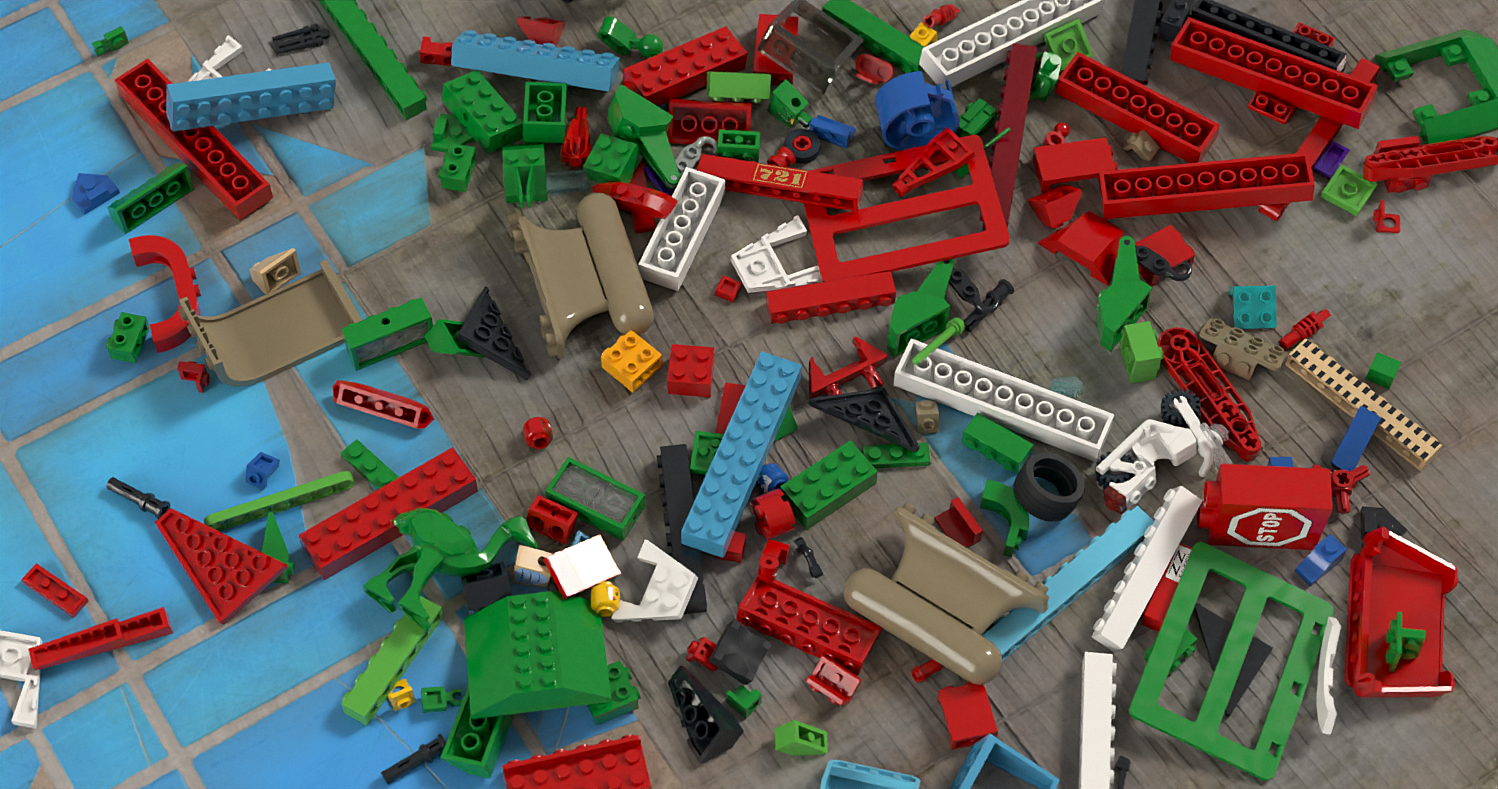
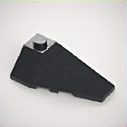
M680 665L668 681L675 706L679 707L683 719L680 721L682 727L686 728L689 736L687 739L688 746L698 761L705 763L731 749L744 730L735 717L684 666Z

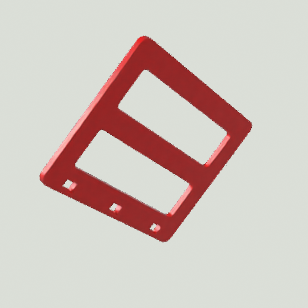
M977 135L960 138L975 154V157L967 162L973 182L971 185L859 209L858 212L849 211L835 215H828L825 206L804 203L822 282L887 271L894 272L1007 247L1010 243V236L981 138ZM926 145L809 171L819 173L833 172L838 176L863 179V181L903 173ZM940 150L934 152L929 159L934 166L944 164L949 160ZM896 158V162L884 164V160ZM922 164L917 169L926 168V166ZM974 204L979 205L986 227L985 231L845 262L838 260L833 236L836 234Z

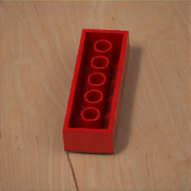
M725 26L623 70L622 85L654 105L660 106L669 102L670 99H676L707 86V71L737 73L744 70L748 53Z

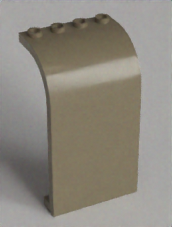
M327 259L319 262L321 270L220 315L210 317L199 316L195 314L194 309H191L187 296L179 300L181 309L178 311L182 320L188 321L189 325L187 328L192 338L196 336L198 339L196 345L201 354H206L207 358H205L209 370L214 369L222 383L233 387L256 384L345 343L341 329L351 323L360 322L362 319Z

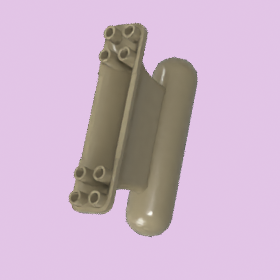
M592 193L581 200L577 208L579 228L551 230L539 227L526 218L520 207L514 208L513 213L507 214L508 230L510 237L514 239L516 255L524 253L545 315L539 316L542 326L540 329L543 340L547 342L546 349L549 357L557 356L558 359H563L565 342L570 332L582 321L599 313L609 311L614 327L621 334H626L630 330L634 331L637 335L647 332L653 323L654 311L616 202L611 196L604 193Z
M906 502L903 507H896L893 512L896 524L905 534V548L896 572L889 579L876 570L869 568L854 571L847 578L844 586L843 596L845 602L859 614L968 682L978 685L989 683L1000 671L1002 654L993 642L981 635L997 618L1011 610L1029 608L1039 613H1045L1048 609L1049 596L1046 593L1049 589L1041 582H1037L1033 587L1027 583L1029 576L1023 571L1018 570L1013 575L1007 570H1002L939 532L932 526L935 520L928 514H923L921 518L915 516V507Z

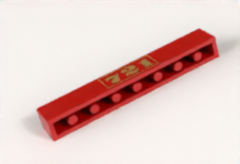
M706 154L701 155L697 171L724 179L726 191L856 212L859 210L863 196V179L855 177H844Z

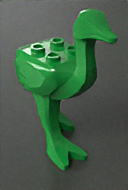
M419 507L415 510L401 513L392 520L394 526L398 527L401 534L411 537L414 546L407 553L397 556L381 574L365 583L363 590L385 610L393 613L396 610L393 604L395 599L388 590V583L403 573L414 571L411 587L398 601L397 605L417 625L427 631L431 627L428 621L430 616L421 604L420 595L428 580L436 572L454 577L474 575L488 569L502 547L510 541L520 542L534 549H537L539 545L534 540L527 521L522 516L517 515L501 524L492 535L487 546L480 552L470 535V531L466 527L455 524L453 519L444 512L441 514L435 509Z

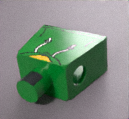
M787 80L772 92L767 111L789 128H793L798 123L804 128H808L812 117L806 113L809 105L808 101Z

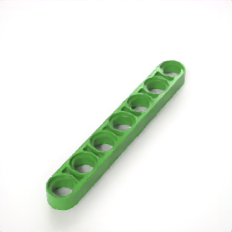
M342 471L212 513L204 518V524L218 531H223L266 517L268 512L275 514L352 488L355 482L351 472Z

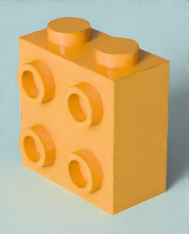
M632 330L621 335L617 342L611 348H607L601 355L602 368L632 393L663 366L662 354Z

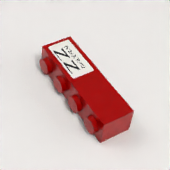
M1179 543L1151 596L1149 604L1147 603L1141 614L1144 616L1141 625L1159 632L1192 547Z

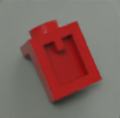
M704 636L696 641L693 640L687 648L688 655L685 660L688 662L695 660L712 672L717 670L718 667L708 662L716 644Z

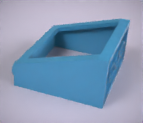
M988 734L973 744L949 788L970 789L985 761L1038 789H1058L1056 787L1060 780L993 735Z

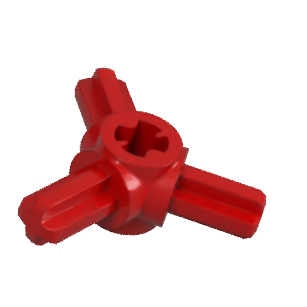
M1317 464L1312 466V468L1325 469ZM1361 465L1350 472L1348 470L1330 471L1332 496L1336 497L1338 513L1343 515L1350 512L1349 496L1352 494V489L1356 487L1357 482L1370 476L1367 466Z

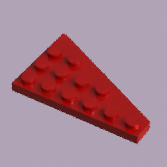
M170 508L155 522L220 624L228 622L289 568L287 564L175 509Z

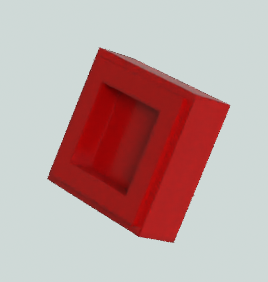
M723 275L714 291V295L734 303L742 288V282Z

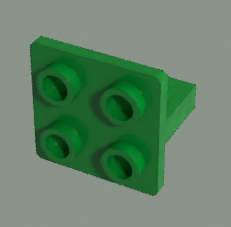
M1402 612L1396 613L1395 619L1390 621V629L1386 631V643H1390V648L1386 651V663L1389 664L1390 672H1395L1400 657L1403 659L1418 658L1425 641V630L1402 628Z

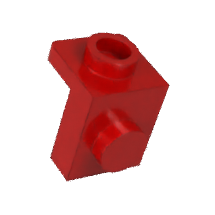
M179 361L177 370L181 380L196 381L198 392L203 393L205 386H208L210 382V374L207 373L205 364H198L194 361Z

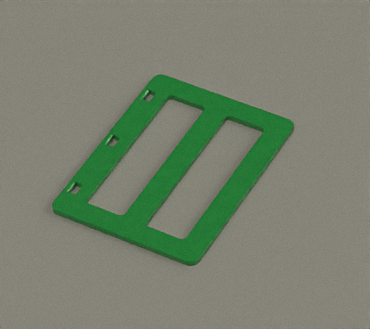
M1202 542L1196 543L1191 549L1129 707L1131 717L1263 781L1271 780L1275 776L1320 651L1328 617H1332V605ZM1208 571H1213L1242 585L1245 591L1196 720L1192 722L1159 706L1158 699ZM1271 599L1299 612L1302 615V620L1255 749L1250 750L1221 736L1218 733V728L1266 600ZM1314 624L1321 626L1318 636L1311 633ZM1293 683L1300 685L1297 696L1290 693ZM1271 744L1278 746L1275 757L1268 753Z

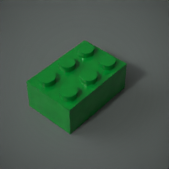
M526 82L523 142L564 143L567 83Z

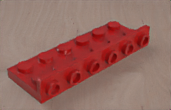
M758 576L740 603L736 620L744 626L751 627L762 632L764 635L776 638L786 645L796 647L806 654H811L820 659L826 655L855 675L861 673L863 663L882 630V627L778 580L765 582L760 580Z
M629 734L618 740L606 739L595 745L589 746L584 744L577 746L573 750H557L550 755H534L527 760H511L507 764L502 765L507 789H652L640 735Z

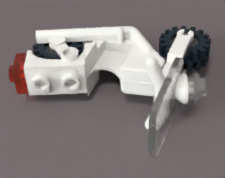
M1179 389L1178 393L1172 390V395L1169 393L1165 394V398H1162L1161 418L1163 422L1151 419L1144 421L1112 453L1110 451L1106 452L1107 456L1103 454L1100 456L1101 460H1097V465H1095L1097 486L1104 490V504L1109 510L1116 511L1122 515L1133 504H1136L1142 495L1154 487L1156 483L1154 462L1158 459H1169L1174 466H1178L1195 456L1198 451L1204 457L1203 464L1199 470L1200 477L1207 476L1211 465L1214 466L1218 473L1220 464H1233L1222 447L1223 443L1229 438L1227 429L1221 424H1212L1210 428L1206 423L1200 424V400L1198 397L1196 398L1194 392L1190 395V390L1186 389L1184 393L1183 389Z

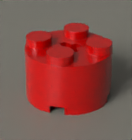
M775 489L755 497L748 503L751 514L755 515L757 520L755 523L756 531L759 535L764 534L766 539H773L795 530V527L791 526L795 524L792 509L788 500L784 502L780 497L784 495L780 489Z

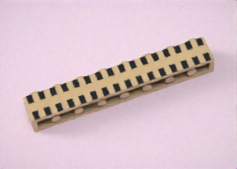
M1305 338L1289 353L1285 365L1353 419L1360 406L1380 416L1381 420L1373 434L1420 472L1438 455L1442 445L1435 437L1427 434L1417 423L1412 422L1399 409L1391 406L1384 397L1377 395L1366 383L1359 381L1349 370L1336 363L1334 358L1322 352L1316 344L1311 343Z

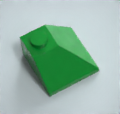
M439 319L424 336L429 344V348L433 352L485 358V356L455 340L464 322Z

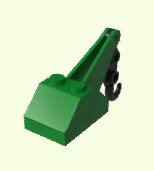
M1123 236L1119 242L1112 284L1107 290L1103 289L1097 298L1099 303L1096 306V323L1100 345L1112 352L1121 341L1124 326L1135 324L1149 307L1153 287L1144 281H1140L1138 264L1155 275L1168 277L1174 281H1185L1192 274V267L1187 261L1183 262L1187 269L1186 272L1178 274L1172 269L1165 258L1146 246H1136L1132 237Z
M954 260L940 261L917 292L913 291L907 295H901L895 301L889 325L887 350L895 358L905 352L911 339L923 343L946 330L950 305L946 302L945 296L949 284L962 300L972 304L983 313H991L998 308V297L996 295L993 296L994 304L992 306L984 305L980 299L978 288L964 271L954 268Z

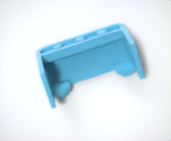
M829 760L822 777L820 789H919L920 779L907 774L846 761Z

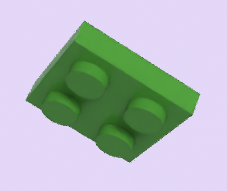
M1079 18L1042 34L1049 52L1058 55L1062 59L1060 71L1067 67L1077 52L1089 58L1094 56Z
M1341 164L1322 191L1320 197L1358 216L1375 191L1378 183L1364 179L1363 175Z

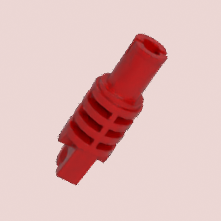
M953 4L938 7L931 14L923 18V24L928 28L935 25L942 26L954 20L958 16L960 9L956 8Z
M1327 309L1321 310L1317 314L1312 311L1292 326L1291 332L1278 341L1279 345L1284 350H1288L1297 342L1303 341L1305 338L1308 339L1324 327L1322 322L1330 317L1331 314Z

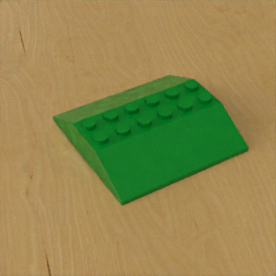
M555 591L507 596L464 618L471 719L612 702L601 612L596 614V611L591 608V600L576 596L564 599L561 593Z

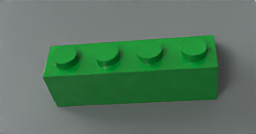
M176 162L107 207L111 219L125 235L194 190L187 165Z
M468 684L441 759L470 775L490 779L514 714L471 719Z

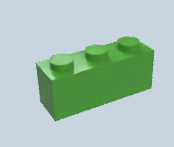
M707 71L706 96L712 97V101H724V97L732 98L733 102H744V98H752V102L764 103V99H770L771 74Z

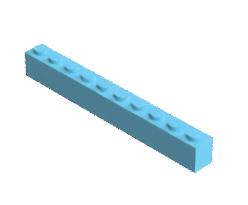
M1136 506L1132 511L1130 509L1121 516L1119 522L1116 524L1114 522L1111 523L1101 537L1096 536L1090 542L1087 549L1079 550L1069 564L1065 562L1058 569L1056 575L1053 577L1048 576L1043 581V584L1049 589L1046 593L1049 596L1048 609L1045 613H1039L1029 608L1011 610L1005 618L1003 616L998 618L993 624L994 627L989 631L985 630L981 636L993 642L1000 649L1003 662L1133 552L1139 544L1143 543L1145 539L1144 533L1154 523V520L1139 506Z

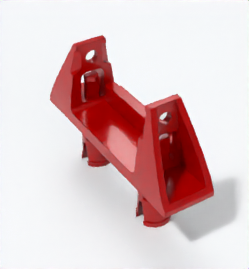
M855 336L852 343L856 347L861 360L855 361L826 376L820 367L816 365L814 358L811 357L809 360V399L821 394H827L828 396L841 394L838 386L861 375H864L871 389H876L877 386L881 388L884 383L875 368L885 364L888 357L887 354Z

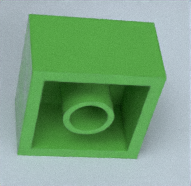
M1150 321L1124 326L1119 349L1131 384L1155 380L1157 372L1160 370L1163 351L1157 345V332L1155 329H1152Z

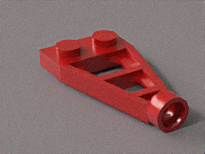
M948 127L926 145L901 174L899 179L892 184V187L900 197H903L911 190L960 168L975 157L974 151ZM940 150L949 160L942 165L934 166L929 159L934 152ZM924 164L930 172L918 178L913 172L920 165Z

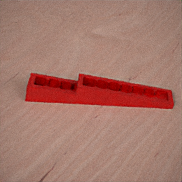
M164 607L121 622L116 618L29 648L28 650L33 669L36 671L173 634L168 613Z

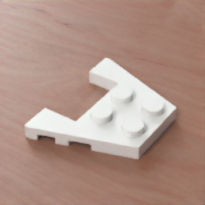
M645 540L637 558L642 562L657 566L641 604L638 606L620 600V607L617 611H614L611 618L614 622L619 623L624 620L637 622L642 619H653L654 621L681 619L697 583L698 577L650 541Z

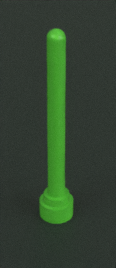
M952 318L946 324V330L913 357V364H920L951 336L960 335L965 329L964 322L960 318Z

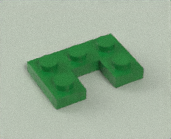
M695 431L690 473L707 474L724 434Z

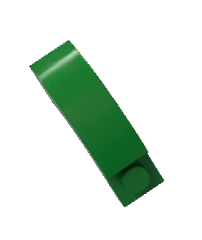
M987 479L980 508L996 512L1007 521L1009 534L1003 555L1012 557L1014 550H1019L1021 540L1026 541L1030 522L1029 513L1020 506L1012 488L1000 482Z

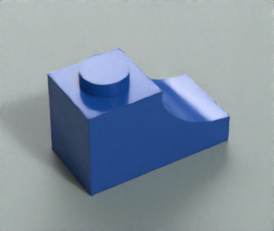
M1330 534L1315 546L1313 551L1295 568V572L1311 587L1342 561L1347 549Z

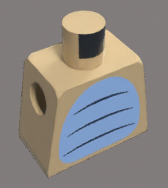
M519 545L511 583L547 587L549 579L553 577L543 559L552 555V553Z

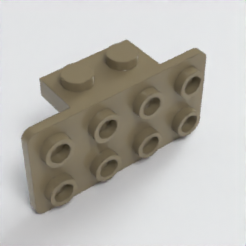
M1210 318L1199 333V337L1217 345L1212 358L1220 368L1248 381L1252 378L1257 364L1278 371L1288 355L1282 347L1270 345L1260 337L1250 336L1240 328L1230 327L1220 319Z

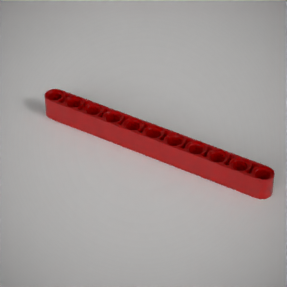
M1361 58L1350 75L1373 83L1379 73L1380 66ZM1321 116L1296 153L1308 152L1313 170L1317 161L1344 124ZM1290 203L1260 205L1258 212L1277 222Z

